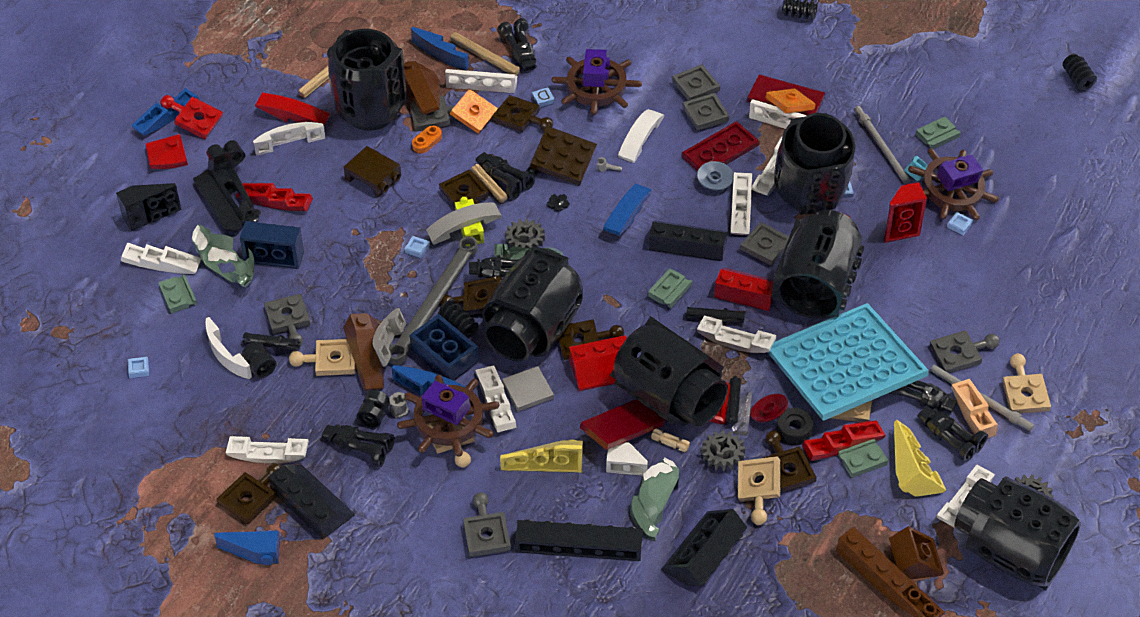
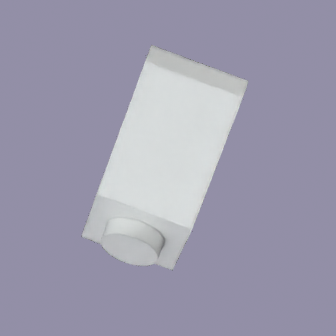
M625 442L608 449L607 473L643 476L647 471L648 461L630 443Z

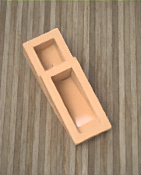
M967 379L952 384L951 387L958 401L957 403L973 434L984 431L988 434V438L996 436L998 424L988 412L989 405L972 381Z

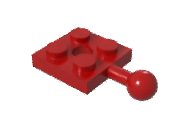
M170 95L163 96L160 101L161 106L165 109L172 108L180 112L174 121L175 125L205 140L223 117L222 111L194 97H191L185 107L176 103ZM201 116L203 119L197 120L194 117Z

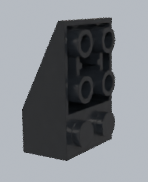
M175 183L133 185L116 192L122 218L131 231L182 210Z

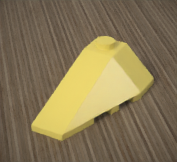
M896 420L894 422L895 463L900 489L905 493L909 492L915 497L944 493L946 488L937 471L932 472L928 465L931 461L919 450L921 445L910 428Z
M562 440L501 455V470L582 472L583 441Z

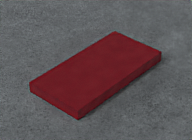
M759 74L747 97V102H751L753 99L775 106L767 100V92L796 89L815 103V109L796 112L807 116L818 113L825 98V92Z
M736 121L683 151L681 157L698 171L707 162L716 161L727 165L758 147L760 141Z
M635 399L582 421L580 429L608 450L664 426L665 419L645 406L641 401Z

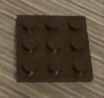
M546 126L529 167L580 186L597 144Z

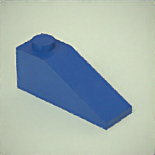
M278 531L215 533V540L219 549L256 564H279L280 539Z

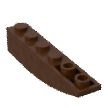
M852 527L839 537L836 552L877 590L913 617H941L944 615L945 612L855 527Z

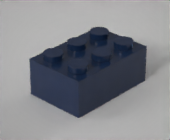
M245 221L240 235L244 261L249 258V248L253 253L254 264L299 269L304 255L300 227Z
M439 314L409 335L411 350L441 376L454 380L479 361L478 346Z

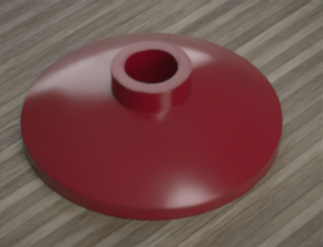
M782 394L765 396L753 405L750 415L756 422L771 421L779 417L787 409L788 400Z

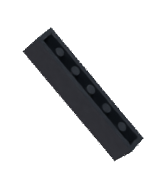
M529 519L517 520L515 552L641 561L643 529L616 527L613 525L598 526L594 524H574L571 522L555 523L552 521L541 522Z

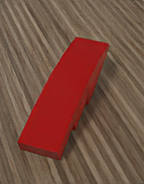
M264 92L261 93L255 104V107L285 122L291 119L297 123L314 122L322 123L324 126L330 116V113L315 106L288 97Z
M243 183L252 203L260 206L307 212L313 200L311 194L294 193L292 188H276L274 183ZM237 193V194H236L237 199L242 200V198H241V196L239 195V193Z
M877 420L843 425L841 430L825 432L821 438L804 440L802 447L810 461L836 456L841 450L874 438L876 441L881 440L886 435Z

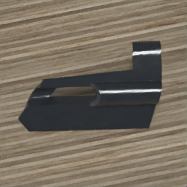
M230 140L225 143L223 148L218 144H214L207 149L208 168L200 175L194 177L193 181L224 230L238 232L244 223L246 214L252 211L254 205L234 169L245 159V153L237 141ZM235 191L239 193L243 200L239 207L231 197V194Z

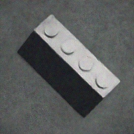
M655 220L652 222L649 234V250L723 261L728 231Z
M283 465L268 476L270 488L275 492L276 496L322 539H325L355 516L353 511L303 465Z
M734 509L707 511L661 569L687 586H702L708 581L710 574L720 566L721 560L731 552L732 546L742 538L747 526Z

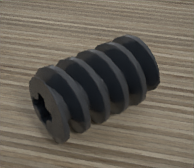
M783 0L782 11H784L785 16L790 12L791 17H794L797 13L798 18H801L804 14V19H808L810 15L811 20L814 21L819 0L816 4L814 0H811L810 3H808V0L803 2L801 0Z
M1071 54L1064 59L1062 66L1076 88L1086 90L1097 82V76L1094 75V72L1088 66L1083 56Z
M453 299L444 302L438 311L439 315L468 339L474 336L479 328L478 322H475L473 317L465 313V310L460 308V305L456 304Z

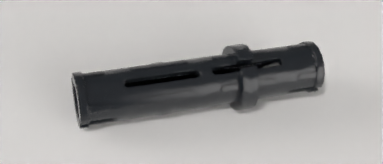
M687 306L686 319L702 320L704 316L722 320L723 323H744L745 311L728 310V308L721 310Z
M245 332L242 337L247 339L242 340L245 345L260 342L264 347H272L280 351L283 349L299 351L300 345L296 344L301 343L300 339L285 338L283 335L276 337Z

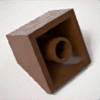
M909 526L889 538L890 550L896 561L895 566L908 578L913 580L944 574L933 538Z

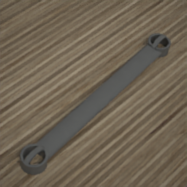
M468 236L459 241L458 251L397 343L389 347L391 354L399 351L398 357L391 356L390 363L400 365L407 360V352L411 347L409 335L429 320L469 257L477 253L478 245L475 238ZM470 244L469 249H465L463 246Z

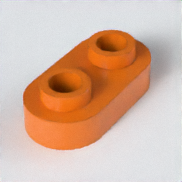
M429 126L412 140L414 152L420 154L428 152L442 139L441 129L437 126Z

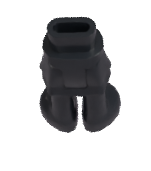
M524 18L517 19L514 22L513 29L510 23L503 22L497 27V32L509 44L513 58L519 63L520 67H523L524 71L536 69L535 50H533V46L526 37L529 29L528 21ZM514 34L517 36L520 42L519 44H517L514 38Z
M483 152L475 160L489 176L507 185L506 193L511 199L518 198L522 188L529 190L535 183L534 175L510 166L508 161L503 160L502 157Z
M527 250L524 256H526L530 250ZM499 256L485 258L481 262L480 259H477V262H469V275H478L481 278L504 277L519 259H504Z
M919 380L889 392L891 395H899L916 400L920 403V406H928L941 412L945 410L952 413L958 402L950 397L951 394L948 393L946 395L942 389L934 386L932 383H925Z
M926 406L917 415L923 421V425L928 427L939 440L943 439L948 442L964 461L971 460L974 454L983 448L988 439L986 432L979 431L973 435L963 429L955 419L938 412L937 409L932 410ZM951 432L954 433L955 435H957V436H958L962 441H964L965 443L961 442V441L958 440L956 437H954V436L951 434Z
M328 424L322 432V438L328 439L331 444L334 443L348 451L353 450L369 454L372 464L377 467H382L385 462L386 452H391L395 443L394 434L364 432L359 430L358 426L342 425L340 427L339 424L335 426ZM359 440H364V441L372 442V443H374V444L366 443V442H361V441H359Z

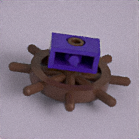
M586 49L585 59L579 62L570 56L567 57L566 62L572 66L567 77L554 76L551 79L556 84H567L570 94L561 100L563 105L576 100L584 105L591 106L590 113L592 115L597 114L599 106H606L614 102L626 108L628 103L622 98L626 87L639 88L642 86V82L639 80H626L624 69L631 65V60L627 59L618 64L610 60V57H607V50ZM614 75L617 77V79H609ZM608 86H616V87L612 90V89H610Z
M930 148L927 153L932 162L929 163L926 170L915 166L908 167L910 173L922 177V187L925 195L935 205L942 208L940 212L941 219H946L949 211H968L971 217L977 221L980 219V215L974 207L980 202L981 198L994 203L999 201L997 195L985 192L984 178L992 176L993 170H983L972 154L966 156L967 152L965 150L960 151L958 158H939L934 149ZM932 181H935V182H938V183H941V184H940V185H937V186H934V184H933ZM945 191L947 194L945 196L940 192ZM964 192L972 194L973 196L967 198ZM957 195L959 199H953V196Z
M436 375L435 381L421 397L409 392L405 393L404 398L416 404L414 419L400 421L397 423V427L399 429H406L416 426L418 432L424 438L418 447L420 453H424L431 443L442 446L453 445L455 455L460 457L463 454L461 443L471 439L476 433L486 438L493 437L491 430L481 426L483 412L498 409L500 404L497 401L481 404L477 395L472 392L478 385V380L475 378L466 387L444 384L442 376ZM425 411L432 414L428 416H423ZM474 414L471 421L463 418L466 415ZM438 422L433 429L427 425L429 423ZM459 424L464 428L457 431L456 425ZM444 427H448L449 432L441 431Z

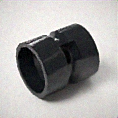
M250 343L242 350L241 356L250 365V370L257 378H265L275 370L277 362L267 352L262 343Z
M369 390L358 410L357 419L368 427H379L390 405V398L381 391Z

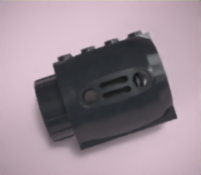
M346 29L327 51L329 83L335 110L343 120L351 123L358 129L366 131L378 130L391 123L407 102L403 50L398 48L396 43L381 31L375 29H356L350 31Z
M813 113L805 117L793 118L786 127L777 152L774 184L782 199L793 208L799 210L800 215L836 209L837 203L844 196L852 175L856 150L855 139L848 127L827 113Z
M823 210L801 220L796 219L774 275L771 299L781 301L789 310L803 317L812 319H824L831 316L839 317L840 311H844L846 308L847 300L845 298L851 294V284L855 282L857 276L855 271L860 268L862 258L859 257H862L864 246L861 245L863 237L859 233L855 222L847 215L833 210Z
M533 246L526 256L520 258L512 266L496 287L483 309V320L486 325L484 337L489 346L499 355L516 362L525 361L529 355L535 357L543 356L569 326L583 301V285L577 272L569 265L568 257Z
M651 316L645 325L637 328L624 341L616 355L613 371L610 374L611 377L616 379L614 384L627 391L628 394L641 401L645 406L673 425L679 423L685 426L691 423L696 427L707 424L720 411L728 393V385L721 379L724 366Z
M1005 476L998 486L980 478L963 501L956 516L954 526L969 535L966 543L967 550L1015 579L1032 586H1038L1047 591L1067 560L1068 554L1080 531L1081 522L1073 511L1060 502L1032 487Z

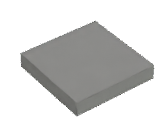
M538 366L502 379V384L518 412L554 399V394Z

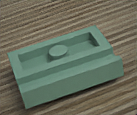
M942 117L916 130V135L926 146L929 145L932 149H936L959 138L961 134L946 117Z
M669 268L648 291V297L662 305H668V308L671 309L692 286V280L685 279V276Z
M182 274V277L179 278L176 276L158 282L171 314L187 309L190 305H197L185 274Z
M875 438L838 452V457L841 458L842 464L851 478L888 465V459L880 446L876 444Z

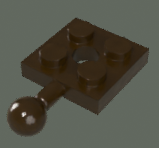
M509 95L491 116L492 122L523 132L530 122L539 125L544 131L546 126L553 127V120L551 118L543 117L541 119L536 117L540 111V105Z
M470 169L439 184L440 191L454 207L455 202H460L462 197H466L467 200L473 199L474 204H479V201L489 197V191Z
M498 276L464 282L463 296L452 297L444 295L439 305L441 307L444 302L453 299L456 304L463 303L465 313L469 315L481 314L502 278ZM487 294L484 298H480L481 295Z
M594 319L569 324L559 338L563 360H569V347L599 341L600 339L624 336L623 327L613 325L609 330L597 332ZM576 338H583L581 342H575L574 340Z
M769 431L765 436V441L774 448L776 453L763 458L778 457L780 459V493L816 482L817 477L801 447L798 446L784 451L780 444L781 435L777 431ZM790 467L793 468L795 471L787 472L784 470V468Z
M278 463L269 464L266 474L260 480L244 472L217 498L218 504L248 524L276 497L275 492L265 485L269 482L268 476L279 469L281 465ZM245 495L252 496L249 500L241 499Z

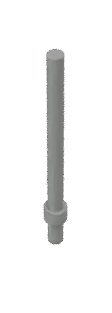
M856 106L854 111L858 115L862 126L866 127L904 184L909 183V177L872 125L871 118L868 114L864 113L860 106Z
M933 365L930 369L932 373L951 384L961 382V380L936 365ZM979 392L990 408L1009 418L1011 423L1019 424L1030 432L1034 429L1035 425L1022 418L1020 413L1012 412Z

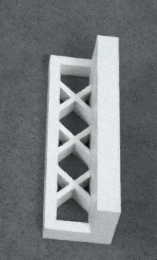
M446 69L445 71L446 88L515 93L517 76L514 74Z
M753 99L750 102L749 118L784 129L790 124L791 119L806 116L796 112L785 113L776 106Z

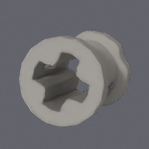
M401 392L394 393L389 400L392 406L391 414L395 418H403L409 412L406 405L408 400L404 398L405 394Z

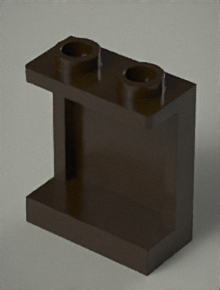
M369 146L361 150L343 167L347 181L351 182L355 178L372 187L377 197L386 193L401 178L400 164Z

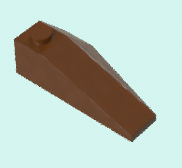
M416 61L405 62L406 91L421 113L426 114L439 110L440 81L435 72Z
M368 313L350 314L343 329L364 391L383 390L384 366H382L373 347V336L380 324Z

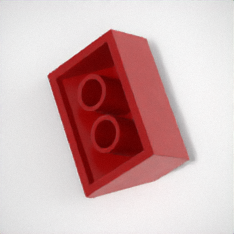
M919 182L902 185L891 200L884 236L885 243L920 236L927 197Z
M722 268L715 282L714 298L770 311L774 300L771 299L774 280Z
M626 335L569 347V362L579 391L614 384L616 379L611 377L610 374L613 371L616 355L627 339Z

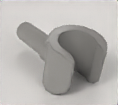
M603 157L598 158L596 165L600 172H604L607 169L622 171V167L607 164L606 159Z

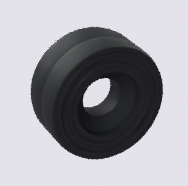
M788 408L778 417L776 430L781 435V440L786 444L802 445L804 440L811 438L814 423L807 411L801 408ZM795 423L798 424L800 428L794 430L790 428V425Z

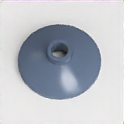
M716 161L703 164L697 173L699 183L706 189L713 191L728 188L734 178L733 171L729 166Z

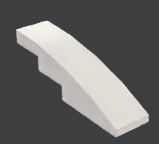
M734 172L731 234L749 235L752 173Z
M127 243L121 261L157 271L196 274L201 258L167 246L162 250L147 244L145 248Z
M494 365L475 370L485 403L497 401L500 404L498 409L489 411L496 431L501 432L516 428V421L510 410V403L505 395L504 386Z

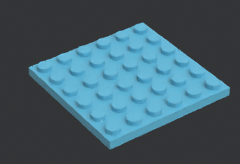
M868 303L842 313L839 317L830 318L775 341L770 352H767L823 421L929 376L928 369Z

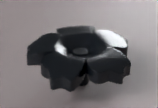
M553 194L549 198L547 205L551 209L555 208V211H562L563 208H568L570 203L565 194L558 195V197L556 194Z
M253 208L251 212L249 211L244 218L243 224H245V221L258 222V217L261 215L259 209Z

